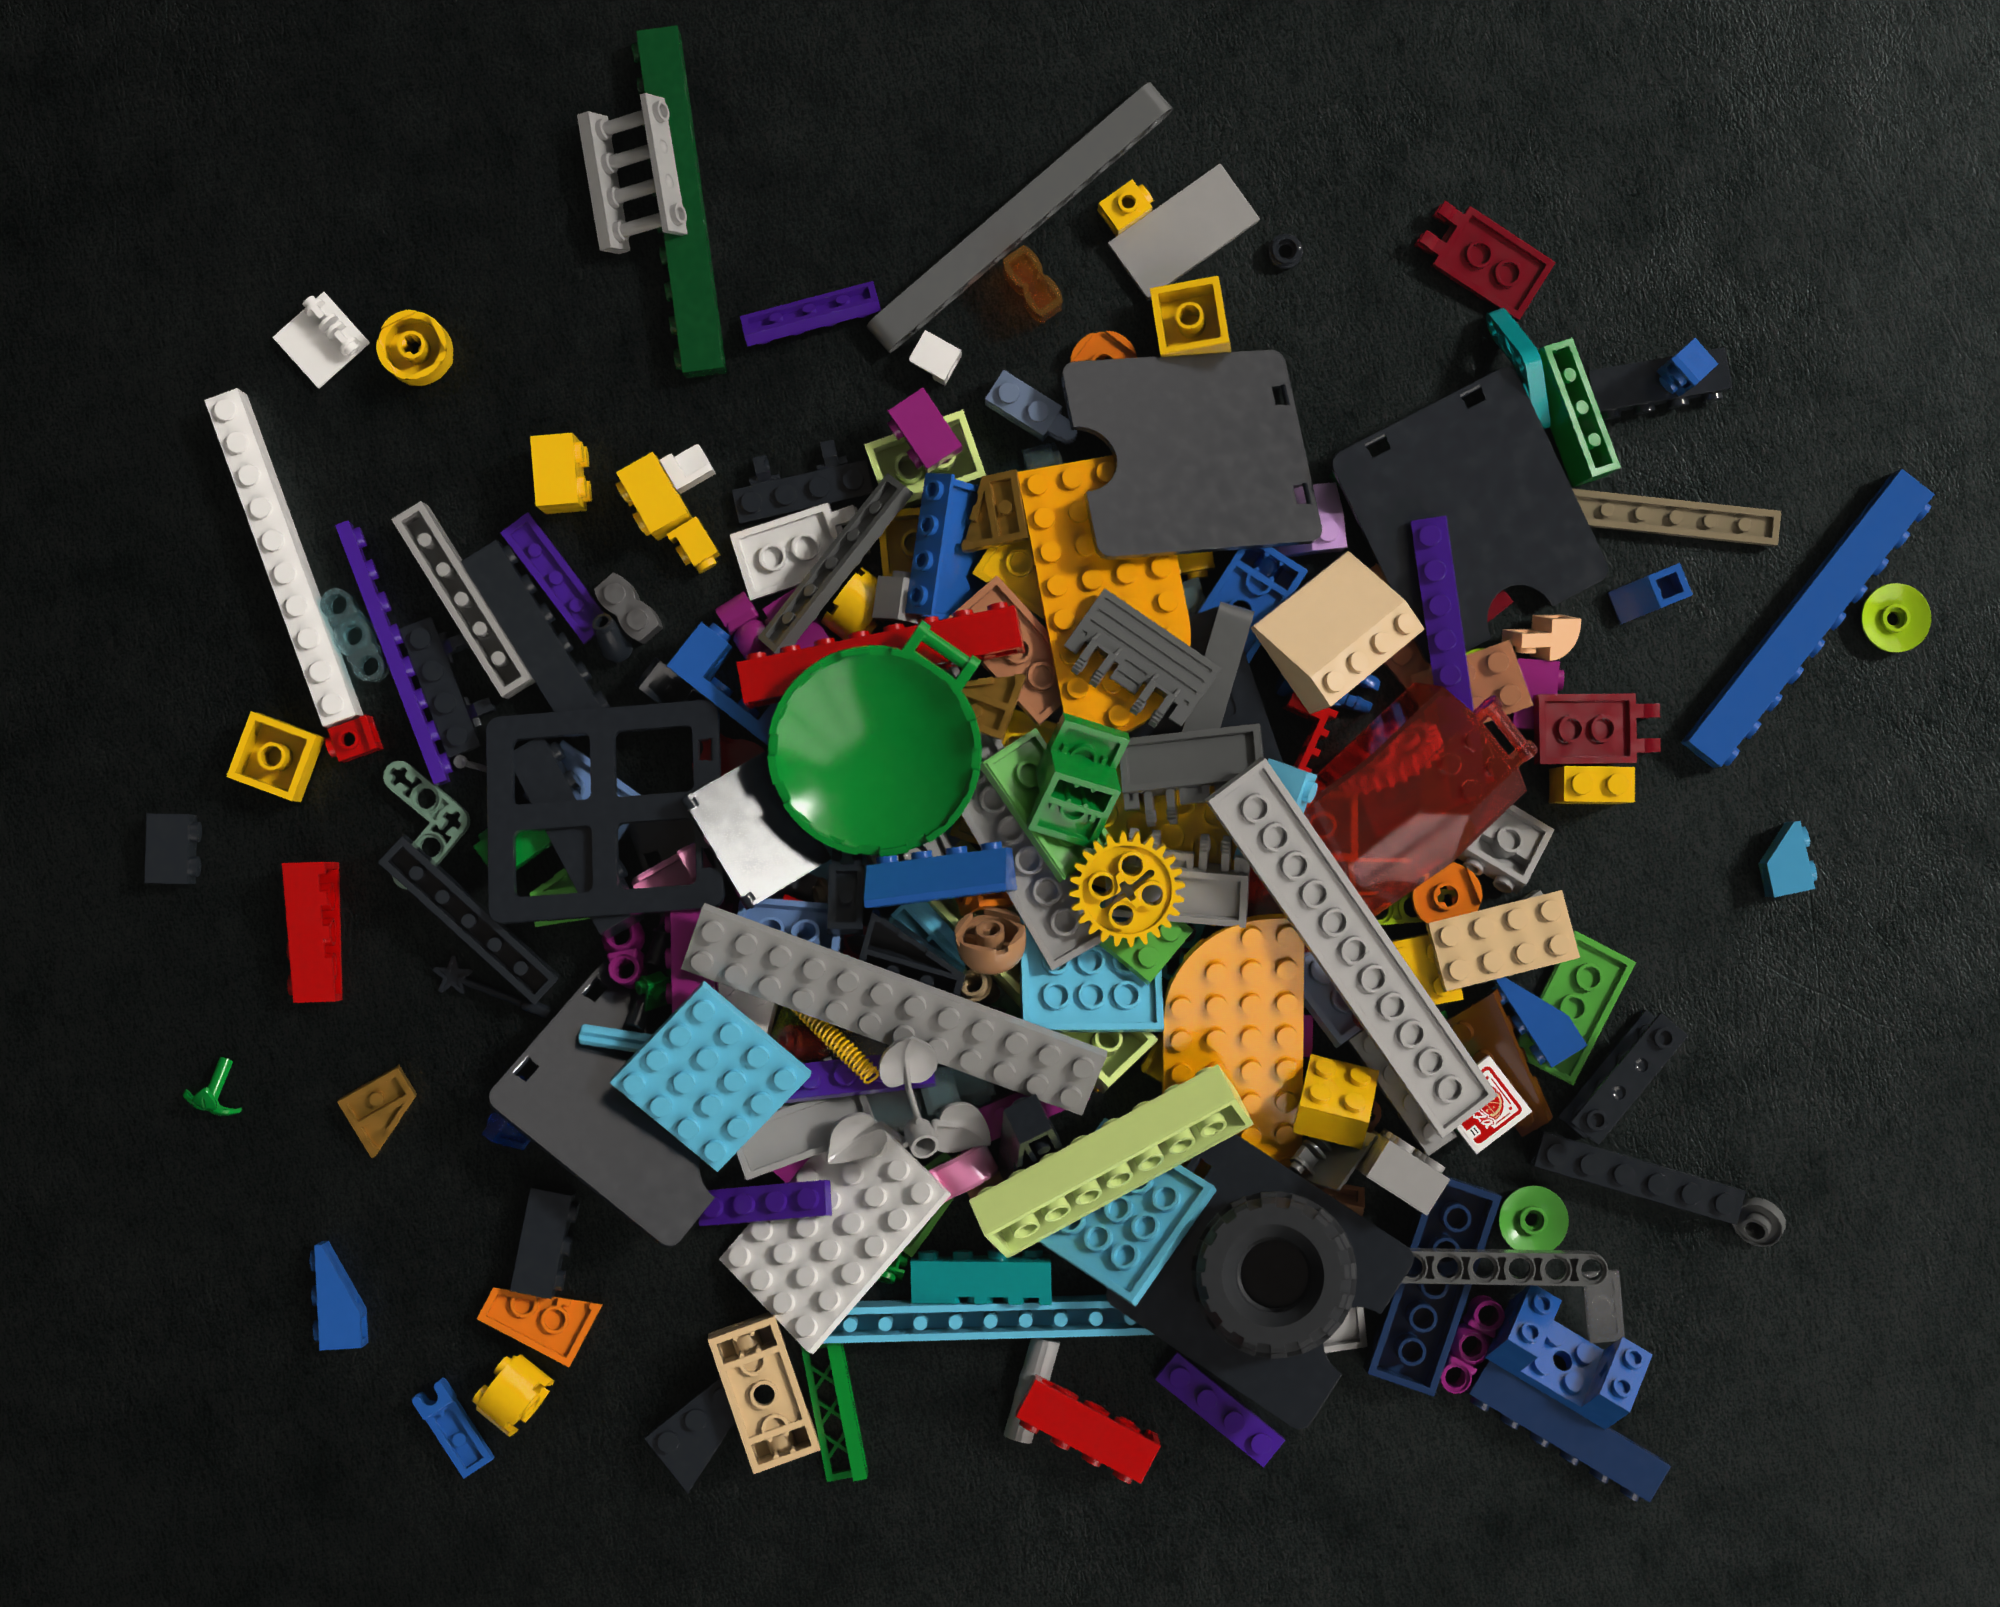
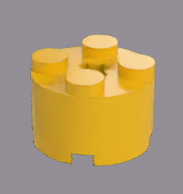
M404 310L390 316L381 327L382 330L376 344L379 360L400 381L412 386L428 385L440 379L452 366L453 345L448 332L430 315L415 310ZM414 342L420 345L418 347L419 352L416 354L411 353Z
M861 567L859 573H855L833 601L834 610L831 614L826 612L821 624L843 640L849 639V634L858 631H869L870 634H875L874 631L879 625L876 622L878 620L881 623L885 622V620L872 618L878 578Z
M522 1354L514 1355L511 1359L506 1356L495 1368L493 1373L497 1377L490 1386L483 1385L472 1399V1402L477 1405L476 1411L509 1437L518 1431L514 1427L518 1420L521 1419L526 1423L550 1392L545 1386H551L554 1383L553 1379Z

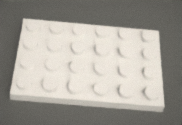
M886 1131L887 1142L875 1154L852 1162L828 1164L826 1151L812 1156L789 1182L830 1180L832 1216L752 1222L719 1258L809 1353L814 1354L951 1195L926 1168Z

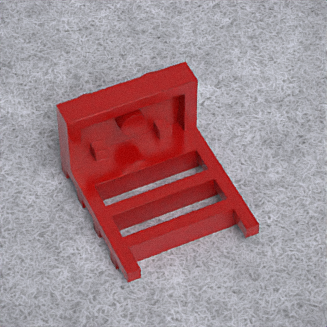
M1292 692L1286 697L1282 709L1313 722L1293 766L1311 773L1312 769L1306 767L1308 761L1319 756L1321 750L1315 748L1318 740L1320 741L1328 737L1330 731L1324 729L1326 722L1337 717L1338 711L1328 707L1309 714L1296 693Z

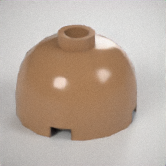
M1004 908L983 909L984 914L973 917V912L957 922L954 930L960 959L971 970L981 974L997 975L1012 969L1019 963L1026 948L1025 924L1020 922V916Z

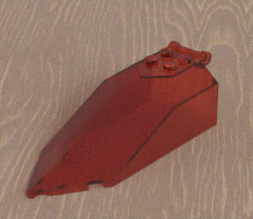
M1415 682L1317 774L1315 781L1318 784L1317 792L1313 801L1307 803L1304 815L1374 916H1377L1451 864L1527 791L1519 766L1523 762L1530 760L1538 752V748L1532 740L1525 739L1501 709L1502 703L1495 695L1485 699L1472 712L1443 686ZM1488 717L1493 720L1515 748L1510 755L1507 754L1483 724ZM1250 866L1247 917L1283 914ZM1304 944V953L1310 952Z

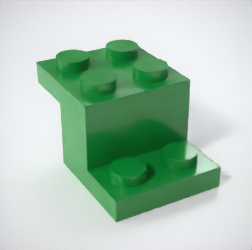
M1062 713L1035 770L1040 794L1026 821L1027 829L1093 849V841L1098 840L1121 793L1116 768L1130 741L1129 734Z

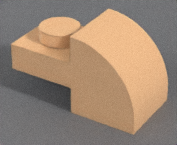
M1561 614L1532 615L1531 629H1502V642L1511 640L1512 646H1515V652L1530 653L1531 657L1548 661L1557 660L1565 656L1574 647L1580 633L1581 619Z

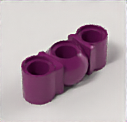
M744 591L715 609L744 658L746 655L756 652H766V656L775 654L758 639V636L766 626Z
M639 922L626 929L629 930L630 937L625 944H617L619 934L610 939L604 936L601 938L604 949L608 953L610 977L627 989H635V982L639 981L641 976L648 975L646 965L643 962L645 954L641 952L645 942V932ZM628 964H634L633 975L623 979V968Z
M1478 1295L1472 1298L1468 1304L1467 1313L1461 1318L1464 1323L1458 1325L1439 1381L1448 1392L1457 1394L1468 1389L1472 1381V1375L1478 1370L1475 1366L1486 1359L1485 1356L1491 1344V1337L1495 1338L1496 1330L1504 1322L1505 1315L1502 1306L1489 1296ZM1486 1305H1491L1493 1307L1491 1318L1487 1321H1480L1478 1318L1480 1309ZM1475 1336L1477 1339L1476 1347L1470 1352H1464L1462 1350V1343L1465 1338ZM1452 1367L1460 1368L1461 1374L1458 1380L1451 1383L1446 1382L1445 1376L1447 1371Z

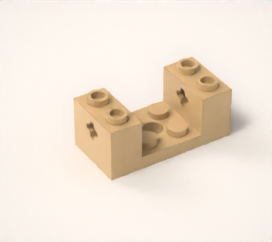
M767 1312L708 1333V1343L753 1474L820 1451L819 1440L809 1410L806 1408L786 1349L785 1340L775 1315ZM763 1384L771 1386L775 1393L772 1401L766 1404H761L754 1398L755 1389Z

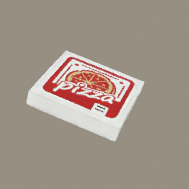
M1489 1055L1479 1061L1477 1066L1498 1096L1456 1128L1476 1154L1532 1112Z

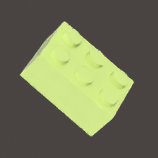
M961 410L943 416L962 444L963 451L930 473L954 474L957 480L974 485L980 483L982 476H986L964 411ZM894 434L864 444L877 483L879 484L885 475L889 473L913 492V495L906 502L903 509L921 504L925 473L927 472L923 466L917 470L906 452L911 448L904 437L897 440Z

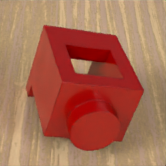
M363 715L357 719L328 728L330 737L325 738V744L332 758L337 756L338 761L344 763L384 749L373 716ZM348 733H352L355 736V742L351 746H347L344 741V737Z

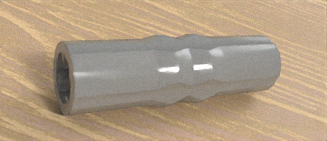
M1031 1338L1005 1427V1437L1022 1443H1032L1034 1433L1019 1425L1020 1419L1016 1417V1410L1035 1374L1050 1381L1060 1341L1054 1338Z

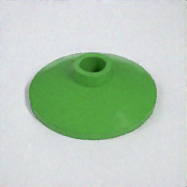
M1532 1185L1515 1190L1505 1199L1500 1208L1498 1222L1501 1235L1514 1250H1554L1563 1241L1567 1233L1569 1219L1566 1206L1557 1194L1545 1187ZM1529 1213L1537 1215V1221L1534 1225L1526 1224L1525 1218Z

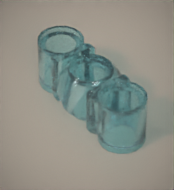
M338 588L326 591L321 598L320 607L325 616L328 617L330 627L334 628L333 639L335 646L342 654L347 656V660L352 664L353 673L359 679L370 683L383 681L389 674L390 668L385 656L382 654L380 645L376 644L377 634L372 621L363 616V612L358 608L357 599L349 592ZM343 596L347 602L346 609L340 614H335L332 609V603L337 597ZM360 627L363 633L362 639L358 644L351 645L348 641V633L352 628ZM375 657L378 661V670L375 674L367 676L363 669L364 663L369 658Z

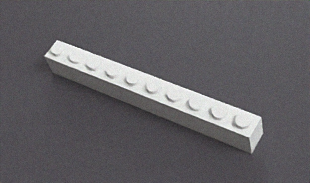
M236 388L206 399L204 401L322 726L331 728L363 716L362 709L248 395Z

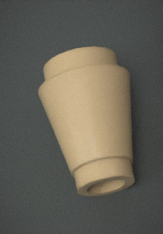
M969 969L966 971L961 994L968 1000L991 1004L999 998L1000 990L991 975L981 974Z

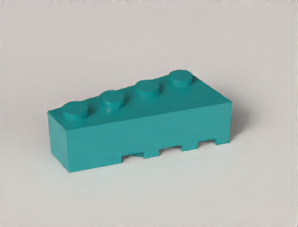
M998 1249L987 1250V1255L973 1256V1250H954L953 1256H939V1251L927 1250L918 1251V1257H911V1303L957 1304L960 1303V1298H967V1303L989 1304L995 1302V1297H1002V1302L1008 1303V1305H1023L1024 1302H1029L1030 1298H1039V1305H1052L1050 1254H1043V1249L1022 1250V1255H1013L1008 1259Z

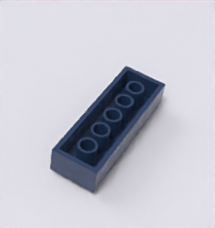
M1446 1176L1450 1181L1429 1214L1425 1215L1416 1209L1404 1245L1409 1248L1484 1249L1502 1196L1493 1191ZM1414 1257L1413 1265L1407 1274L1414 1275L1421 1270L1422 1263L1418 1258ZM1444 1257L1438 1262L1437 1269L1443 1275H1452L1457 1270L1458 1264L1453 1258ZM1481 1258L1477 1259L1473 1264V1271L1475 1273L1477 1272ZM1401 1283L1378 1320L1363 1365L1367 1374L1435 1396L1472 1284Z

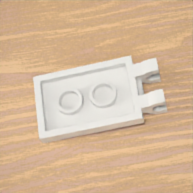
M825 503L730 534L750 600L755 601L798 587L843 530L842 525H847L858 511L857 507L851 505L832 512L830 504Z

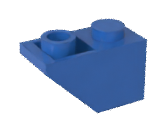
M1694 338L1657 370L1661 376L1659 381L1671 394L1675 392L1680 397L1698 384L1718 363L1700 342Z
M1680 563L1607 593L1620 625L1693 595Z

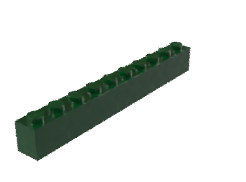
M677 25L636 31L638 42L632 43L635 64L641 63L642 76L636 77L639 97L640 94L648 93L665 98V103L670 113L668 121L682 204L687 214L686 235L680 236L665 233L662 231V227L657 228L658 234L664 233L665 246L660 247L662 267H668L670 280L664 281L667 302L673 301L675 313L669 315L670 330L672 336L678 335L679 348L673 349L676 370L682 369L686 378L727 373L681 34ZM647 159L648 165L651 166V159ZM653 193V200L657 199L656 193Z

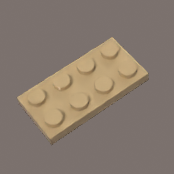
M1562 890L1425 924L1443 992L1580 958Z

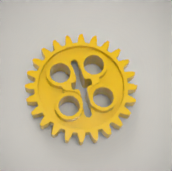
M1121 830L1118 841H1114L1112 836L1107 833L1106 845L1102 846L1098 841L1094 840L1093 845L1096 851L1093 854L1087 850H1082V854L1087 861L1085 863L1074 862V867L1081 873L1080 875H1071L1069 877L1071 882L1078 885V888L1069 890V896L1078 897L1080 900L1071 905L1072 910L1084 911L1079 916L1078 922L1081 924L1090 920L1091 923L1087 931L1089 934H1092L1100 929L1101 942H1104L1109 935H1112L1116 947H1118L1122 938H1127L1129 947H1133L1135 937H1140L1144 944H1148L1147 933L1152 932L1157 938H1160L1158 926L1162 924L1167 928H1171L1172 925L1167 916L1169 914L1173 916L1180 915V912L1173 904L1184 902V897L1177 894L1176 890L1184 888L1185 883L1174 878L1182 873L1181 867L1170 868L1176 857L1174 854L1163 857L1166 845L1162 843L1154 849V838L1151 835L1143 843L1140 842L1139 831H1135L1132 840H1127L1124 830ZM1130 855H1135L1141 859V866L1134 873H1128L1122 869L1123 860ZM1148 870L1154 871L1152 876L1132 887L1133 895L1128 897L1126 893H1122L1105 908L1100 907L1102 901L1115 896L1121 891V882L1125 881L1130 885ZM1098 876H1107L1112 880V885L1108 891L1099 893L1092 888L1093 880ZM1146 886H1159L1161 888L1160 898L1154 902L1145 901L1142 898V892ZM1126 905L1132 909L1131 917L1127 921L1118 922L1112 918V912L1117 906Z

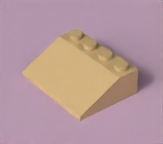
M1349 551L1343 553L1250 627L1309 714L1331 707L1425 630L1406 600Z

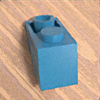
M1801 821L1784 823L1758 863L1765 897H1779L1815 889L1814 881L1817 880V871L1812 860L1809 861L1806 847L1810 846V838L1806 827H1802Z

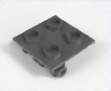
M1366 1132L1362 1149L1308 1136L1311 1141L1304 1140L1295 1155L1291 1157L1289 1168L1311 1184L1340 1191L1378 1136Z

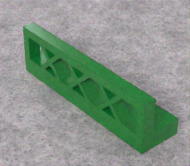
M825 1343L818 1348L827 1347L830 1364L825 1372L812 1364L810 1353L801 1346L826 1480L831 1482L852 1477L854 1482L867 1479L868 1468L844 1344ZM830 1370H832V1375H833V1377H831L830 1375H828V1373L830 1372ZM814 1372L821 1376L817 1383ZM824 1379L835 1385L837 1398L831 1406L818 1397L817 1389ZM837 1404L839 1406V1411L835 1409ZM820 1406L828 1410L823 1418ZM831 1413L842 1421L843 1433L838 1440L825 1432L824 1423ZM844 1437H845L846 1446L841 1443L842 1440L844 1439ZM827 1440L834 1444L830 1452L828 1449ZM837 1448L848 1454L851 1469L833 1472L830 1458Z

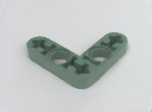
M404 761L392 762L384 771V782L391 791L430 822L414 843L422 849V844L427 838H436L440 842L441 848L439 854L431 858L439 865L470 826L469 813L442 789L435 786L430 779L413 765ZM406 768L405 777L412 783L416 784L418 778L422 781V783L413 788L410 797L406 795V792L411 790L410 787L400 782L396 785L394 784L396 777L393 772L395 769L402 771ZM424 789H431L436 795L434 806L428 809L421 807L418 803V795ZM459 812L461 816L458 821L461 823L460 828L451 827L446 832V835L451 836L450 841L447 842L443 835L434 832V828L437 826L440 830H443L449 823L446 815L448 813L455 815ZM393 877V881L396 883L397 886H399L402 889H407L396 878Z

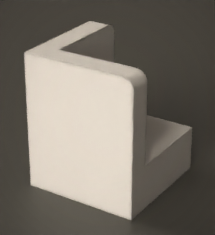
M925 330L909 360L912 364L932 374L933 380L945 386L962 357V352L955 346Z
M698 444L675 457L671 453L660 459L661 464L680 494L716 474Z

